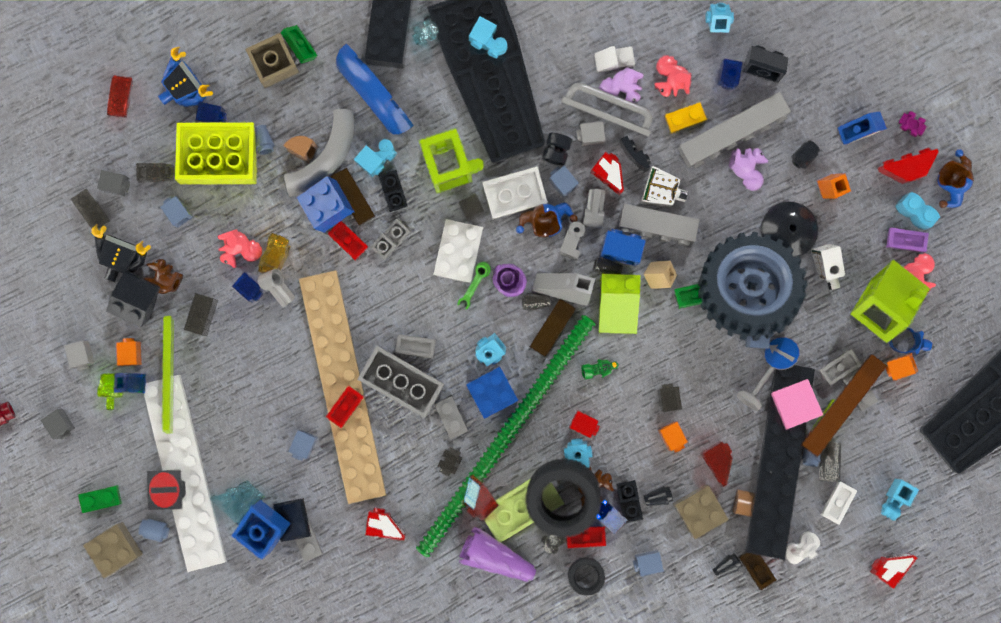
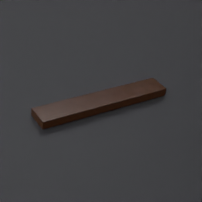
M870 354L801 445L818 457L887 365L873 354Z

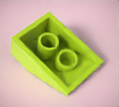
M600 275L598 333L637 334L641 275Z

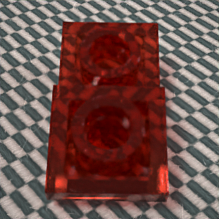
M113 75L107 115L127 118L130 105L129 97L133 84L132 78Z

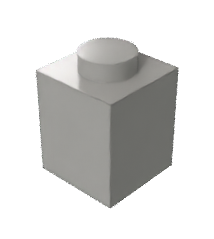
M603 122L580 124L579 130H576L577 141H581V146L604 144Z
M80 341L64 346L70 368H77V371L89 369V365L94 364L89 341Z

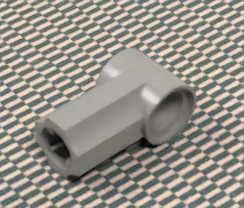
M589 189L587 209H585L583 218L584 226L602 228L606 191Z
M273 269L259 275V286L263 290H269L282 307L287 306L294 300L295 296L285 285L284 276L280 270Z

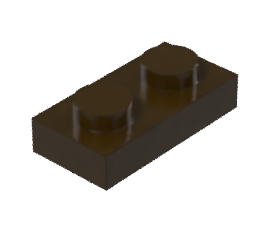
M743 553L738 556L760 591L777 580L762 556L750 553Z

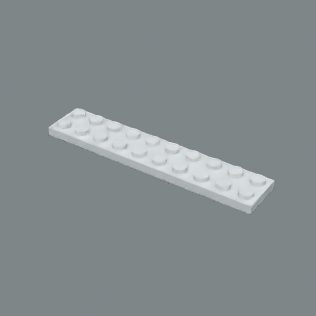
M181 375L174 376L173 434H166L162 430L163 379L142 384L162 470H181V480L185 481L186 496L182 498L183 509H172L187 572L225 563L227 560Z

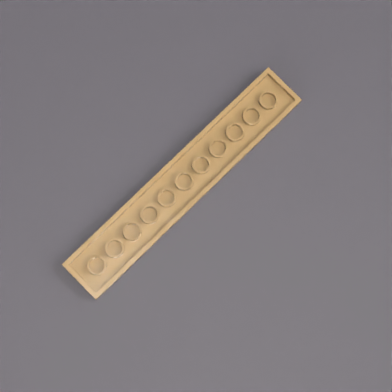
M336 270L299 279L328 413L348 385L365 396L362 382L357 380L360 373ZM364 397L343 428L330 421L348 504L386 495Z

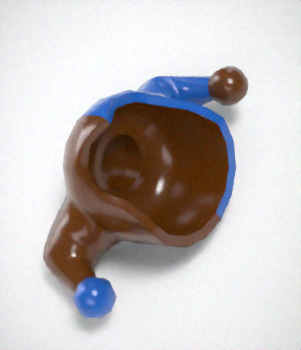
M961 149L955 152V156L960 158L961 164L950 161L942 167L938 174V185L950 192V201L941 200L939 202L941 208L960 207L963 202L964 193L973 185L972 161L963 154Z
M560 203L555 206L540 204L533 211L524 212L520 215L519 226H517L516 232L519 234L523 233L524 225L531 223L536 236L543 238L551 237L562 230L561 216L563 214L569 216L572 223L576 222L578 217L573 214L567 203Z

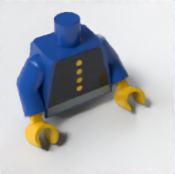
M180 47L172 48L171 58L161 81L167 90L158 95L164 105L174 99L179 106H198L207 96H212L213 92L207 91L209 85H202L189 66L183 60L180 61V58L185 57L186 53L184 51L178 53Z

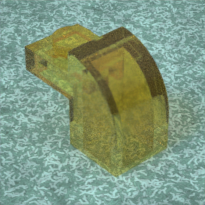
M274 233L270 234L267 249L259 261L258 272L265 273L273 269L281 271L291 247L289 246L288 239Z

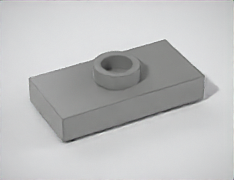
M398 334L395 353L433 359L436 340Z

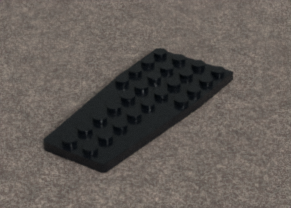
M446 0L428 6L427 10L445 61L490 161L498 163L543 147L545 145L544 135L518 37L505 0ZM480 16L497 25V31L493 36L494 40L502 37L507 42V51L503 55H499L498 58L490 56L487 53L488 50L473 47L469 41V35Z
M1001 350L920 428L923 436L954 473H962L1001 446Z

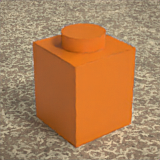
M846 173L830 174L817 181L823 199H836L851 192Z
M124 338L123 342H116L117 366L142 365L141 342H136L134 338Z
M912 353L887 362L886 371L889 377L892 376L893 381L916 374L919 371Z
M677 421L658 430L668 451L674 450L676 453L684 449V444L688 443Z

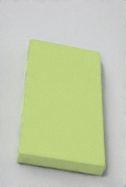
M530 479L478 510L494 538L499 542H503L534 523L529 517L526 508V492ZM548 484L542 492V500L545 506L552 512L562 506L564 502L553 484Z

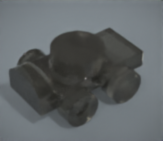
M451 447L449 450L445 449L442 455L445 457V460L440 459L437 466L440 467L439 472L448 477L451 473L455 475L457 471L455 464H460L463 458L459 456L461 452Z
M545 535L541 539L544 543L542 548L549 555L555 554L559 550L558 547L564 544L566 539L559 536L555 537L554 535L548 538Z

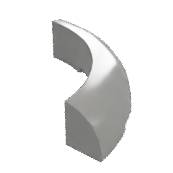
M333 110L332 132L322 153L305 168L284 175L287 192L290 197L301 195L326 176L334 175L341 167L349 153L354 135L355 116L353 110Z

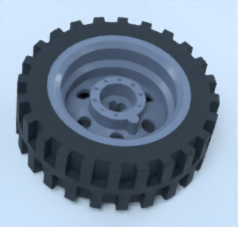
M743 232L738 234L737 239H733L732 236L726 238L724 244L718 243L714 252L711 251L699 279L698 297L702 298V310L707 309L708 320L714 319L717 322L715 326L717 329L721 330L723 327L728 330L727 335L732 337L733 333L738 334L741 340H746L747 336H752L753 341H758L763 335L768 339L773 336L774 332L781 333L787 325L789 326L793 322L805 300L808 280H804L806 275L805 268L800 269L802 262L800 257L795 258L792 255L794 250L790 246L787 249L782 246L784 241L779 238L776 242L770 239L771 235L769 234L759 237L758 232H752L751 236H745ZM744 269V272L739 274L737 270ZM773 284L775 289L770 290L768 286ZM746 300L745 306H741L739 303Z

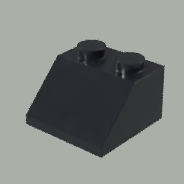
M751 46L742 72L778 83L786 75L788 57H785L783 53L778 51H767L763 46Z
M125 271L110 295L106 312L142 327L152 317L160 286Z

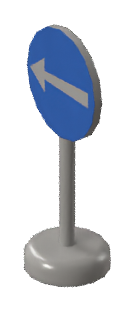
M786 337L772 340L769 349H765V359L770 368L751 394L746 391H739L736 397L749 408L759 411L762 404L755 396L774 369L786 370L797 363L800 357L797 344L792 339Z

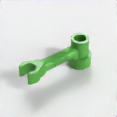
M480 262L476 266V275L469 289L458 301V305L462 300L467 301L465 310L470 307V300L481 280L491 273V266L487 262ZM480 267L485 269V273L480 272Z

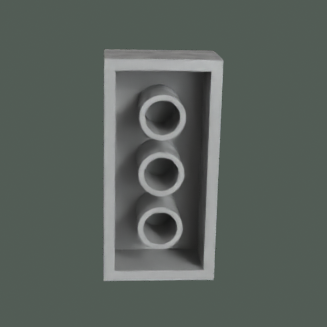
M376 346L357 379L424 418L429 414L445 385L379 346Z

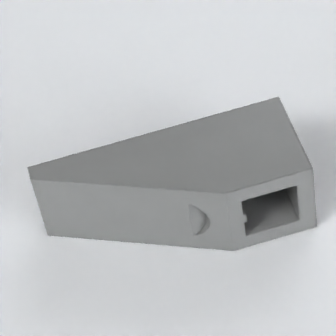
M537 273L532 291L588 306L595 278L580 274Z

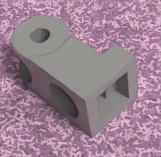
M576 221L570 224L559 252L560 255L576 261L580 254L576 247L579 239L585 233V227L581 222Z

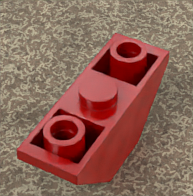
M929 147L920 150L919 154L915 156L909 153L901 156V160L894 161V159L884 161L883 166L879 167L878 171L901 184L919 180L927 176L939 153L938 148L931 150Z

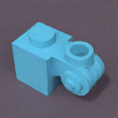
M480 16L469 35L471 45L477 49L483 48L488 50L487 53L494 58H498L499 55H503L507 51V42L504 38L493 39L497 31V25Z
M388 139L379 142L380 151L374 152L366 145L354 158L355 163L372 177L375 174L378 176L385 167L383 165L387 160L391 161L397 154L392 142Z
M895 478L886 494L888 499L882 505L881 514L895 521L901 516V506L910 507L919 489L903 480Z

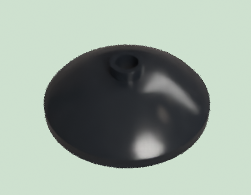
M782 202L773 206L765 214L761 223V237L769 234L771 235L770 239L777 242L778 238L784 241L782 246L786 249L790 246L794 250L792 255L796 258L806 254L814 246L818 237V223L814 214L806 206L797 202ZM790 225L795 226L794 232L790 230Z

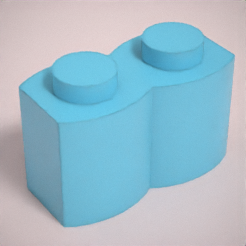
M913 192L904 195L895 205L900 214L910 218L911 222L921 230L931 228L940 218L939 213L933 207L925 205L924 200Z

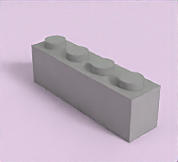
M624 204L618 229H622L623 233L626 234L637 232L641 233V236L645 238L656 236L660 237L659 240L664 242L675 240L680 245L689 246L696 240L700 219Z

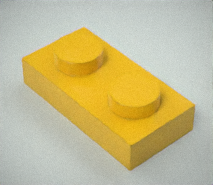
M701 102L664 115L670 134L707 120Z

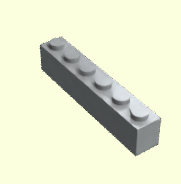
M781 92L683 143L678 147V151L687 168L689 169L693 166L696 169L704 164L703 160L709 157L711 160L721 155L720 151L724 149L729 151L738 146L737 142L741 140L746 142L755 137L754 133L759 130L761 133L771 128L770 125L777 122V124H780L787 120V115L791 110Z

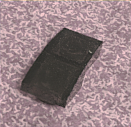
M87 188L70 198L91 229L96 224L99 229L110 222Z

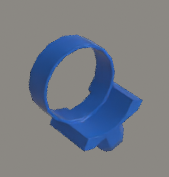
M909 327L905 329L909 330L915 339L914 345L909 351L901 352L894 347L892 340L889 341L890 347L898 353L909 352L912 355H917L920 350H931L933 344L930 340L923 339V330L914 332Z

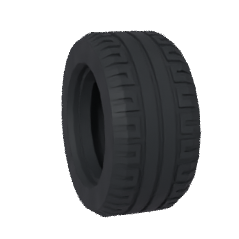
M563 458L551 460L540 466L530 478L526 492L527 512L532 522L541 531H545L546 534L564 538L579 535L592 526V523L595 522L599 514L601 505L599 482L593 472L581 462ZM556 480H569L576 483L582 489L585 495V502L577 512L571 515H558L552 513L545 506L542 500L543 490L548 484Z

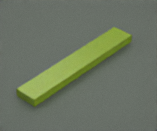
M164 316L162 430L166 434H173L174 319L171 316Z

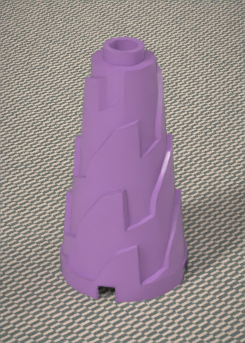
M474 527L471 530L475 535L473 537L468 535L460 553L462 559L459 560V563L525 582L534 578L536 570L533 564L521 558V556L480 528Z

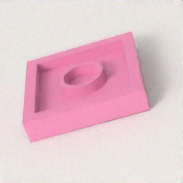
M808 379L771 393L785 429L823 415Z

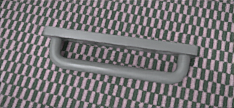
M574 83L570 86L566 97L562 96L561 102L650 136L651 131L649 128L652 122V114L642 106L584 83ZM578 90L643 115L645 118L643 125L640 127L577 102L573 100V97Z

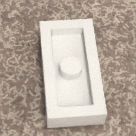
M838 481L821 515L840 525L857 490Z

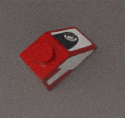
M605 152L591 169L590 173L620 196L624 191L621 163L618 162L619 158L613 153L608 154Z
M374 507V510L369 511L365 535L405 540L406 534L392 515L385 512L384 508Z
M909 553L881 556L880 559L878 558L873 562L870 572L887 586L894 589L916 561L917 557Z

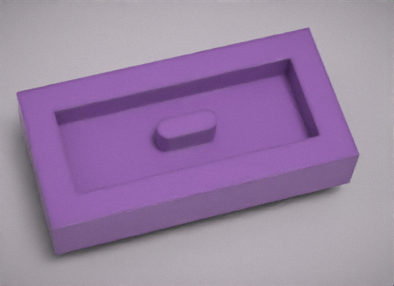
M889 228L886 247L925 253L927 252L929 233Z

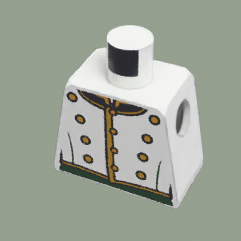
M652 166L640 204L672 207L674 200L685 202L688 191L678 188L679 178Z
M828 244L811 249L819 279L827 281L829 290L840 288L838 278L845 276L840 246Z

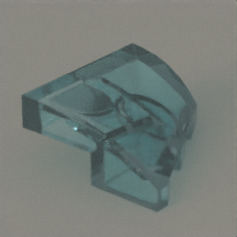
M245 481L235 488L227 489L221 495L211 496L210 500L220 510L224 511L235 524L239 525L250 507L263 500L265 496L249 481Z

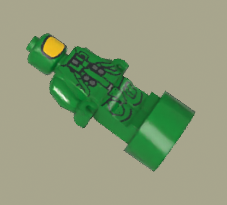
M598 359V364L581 365V371L584 380L591 379L593 376L600 374L602 375L601 378H604L612 373V369H617L619 364L616 361L610 364L608 360Z

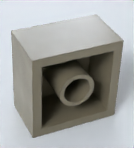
M280 33L245 49L264 88L299 73Z
M706 484L672 503L691 537L694 539L699 538L729 520L711 488Z
M123 522L114 525L83 545L103 578L111 576L143 555Z

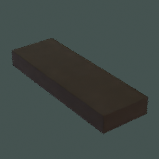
M347 167L330 176V178L338 182L354 210L352 215L359 226L376 217Z
M559 299L529 347L546 357L576 308Z

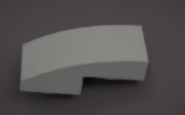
M397 218L385 233L380 235L371 248L381 258L386 260L412 230Z

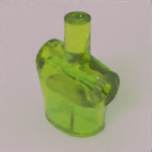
M101 374L97 396L106 398V410H114V398L123 397L124 394L121 374Z

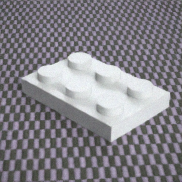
M538 167L482 182L492 219L532 209L540 204H548Z
M446 219L433 275L471 283L483 227Z

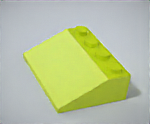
M254 122L177 123L175 180L179 184H256L257 160Z

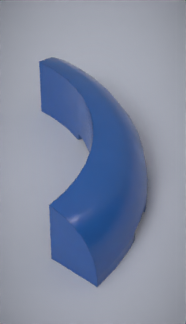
M346 43L339 50L336 57V66L339 72L363 98L389 133L401 134L411 129L414 125L393 99L390 101L392 98L391 94Z

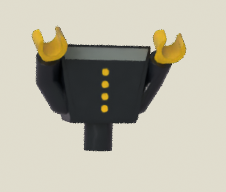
M97 224L92 228L91 231L95 236V248L99 264L108 267L105 279L115 282L119 272L124 273L127 271L134 273L144 265L147 251L151 249L150 245L144 248V241L134 245L114 236L104 235L103 233L107 229L104 225L100 231L97 228Z

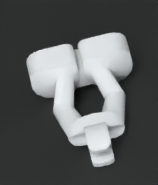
M808 531L802 533L797 544L790 543L787 545L786 559L792 564H798L806 557L813 559L818 555L815 550L820 546V540L817 535Z

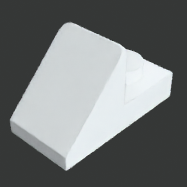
M615 46L594 53L597 73L635 66L632 47L615 49Z

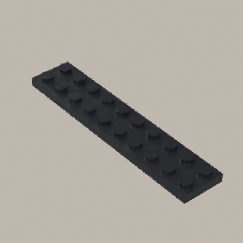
M794 365L786 370L775 369L771 393L806 379L809 380L812 387L815 369ZM771 394L745 553L785 560L803 449L801 444L804 441L807 422L785 429Z

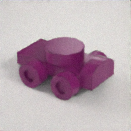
M909 111L908 114L903 113L898 121L901 125L900 129L911 131L910 135L913 137H917V135L922 136L927 128L924 125L926 120L922 117H919L918 120L914 119L916 114L912 111Z

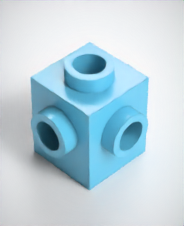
M725 3L710 4V11H706L705 18L706 23H709L710 32L729 33L730 25L734 21V12H731L730 5Z
M494 333L488 338L483 337L477 342L475 355L486 366L494 365L506 354V346Z
M582 438L572 439L571 442H568L567 448H564L565 459L576 460L586 465V467L590 466L589 458L593 457L592 447L588 446L587 440L583 441Z

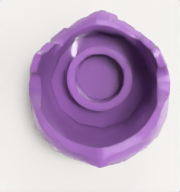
M499 264L493 270V284L501 294L506 297H515L524 292L527 279L519 267L514 264Z

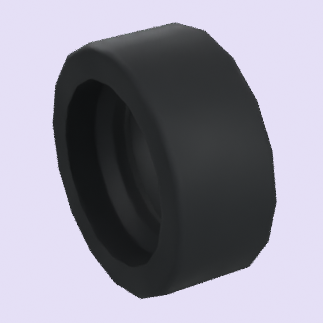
M589 557L579 558L569 567V584L580 595H594L604 586L605 572L600 563L595 559ZM583 565L594 567L598 574L597 582L590 588L581 587L575 580L577 569Z

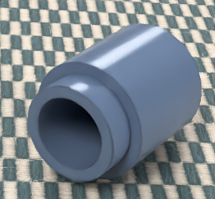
M143 519L139 527V535L158 542L167 539L170 531L167 523L152 519Z

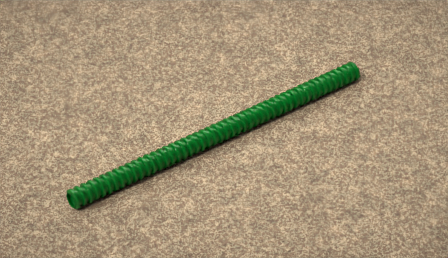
M581 315L582 319L577 321V325H574L575 329L570 331V335H567V340L564 339V344L560 345V350H556L557 354H554V358L549 360V364H546L547 368L542 370V374H539V379L536 378L537 382L532 384V389L529 388V393H526V397L521 399L522 403H519V407L514 409V413H511L512 417H509V421L504 423V428L501 427L502 431L497 433V438L494 437V442H491V446L486 448L487 452H483L484 456L479 458V462H476L477 466H473V471L469 472V477L466 476V481L462 482V487L459 486V491H456V495L451 497L452 501H448L449 505L444 507L445 510L441 511V516H438V520L434 521V526H431V530L426 532V536H423L424 540L419 542V546H416L420 554L430 558V553L434 552V547L437 548V543H440L442 541L441 538L445 537L444 533L449 531L448 528L452 527V522L455 523V518L459 517V512L462 513V508L466 507L464 499L469 478L478 485L484 482L483 479L487 478V473H490V469L494 468V463L497 464V459L501 458L502 453H505L504 449H507V445L512 443V438L515 439L514 435L519 433V428L522 429V424H525V420L530 418L529 414H532V410L537 408V404H540L539 400H542V396L547 394V389L550 390L549 386L554 384V379L557 380V375H560V371L565 369L564 365H567V361L571 360L570 357L575 355L574 351H577V347L582 345V341H585L584 337L589 335V331H592V326L595 327L596 324L586 315Z

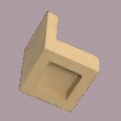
M658 261L649 264L644 276L649 287L656 289L671 288L677 274L671 261Z

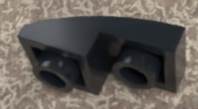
M628 136L621 138L619 144L627 157L644 172L648 171L650 168L649 164H651L648 154H644L643 150L635 153L636 146L633 140H629Z
M397 170L379 174L378 177L389 211L393 212L408 207Z
M636 481L616 484L624 524L643 520Z

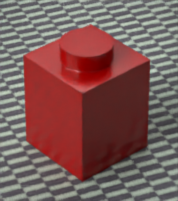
M577 410L569 428L591 438L592 435L596 436L600 426L597 425L598 420Z

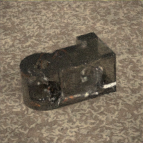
M136 163V180L139 183L173 181V165L165 163Z

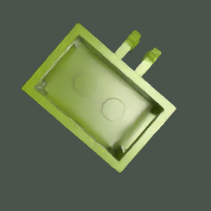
M457 128L419 140L437 194L472 182V174L482 171L484 167V162L481 158L467 161ZM454 149L460 168L439 175L433 155L448 152V150Z
M892 260L871 278L850 314L888 343L911 324L930 288L895 260ZM873 304L892 318L886 330H883L863 314Z

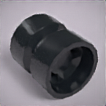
M550 132L546 142L548 147L544 149L542 160L551 164L565 166L568 157L566 151L570 150L572 138Z

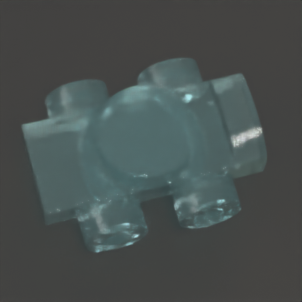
M426 20L422 23L424 28L421 29L420 26L413 28L414 34H412L416 45L424 46L427 44L426 40L432 41L437 38L436 34L439 33L435 22L430 23L429 20Z

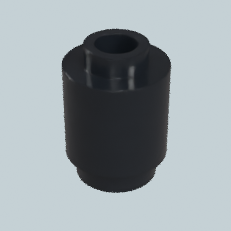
M810 140L807 143L804 142L791 156L794 166L799 169H806L818 156L820 149L817 144Z

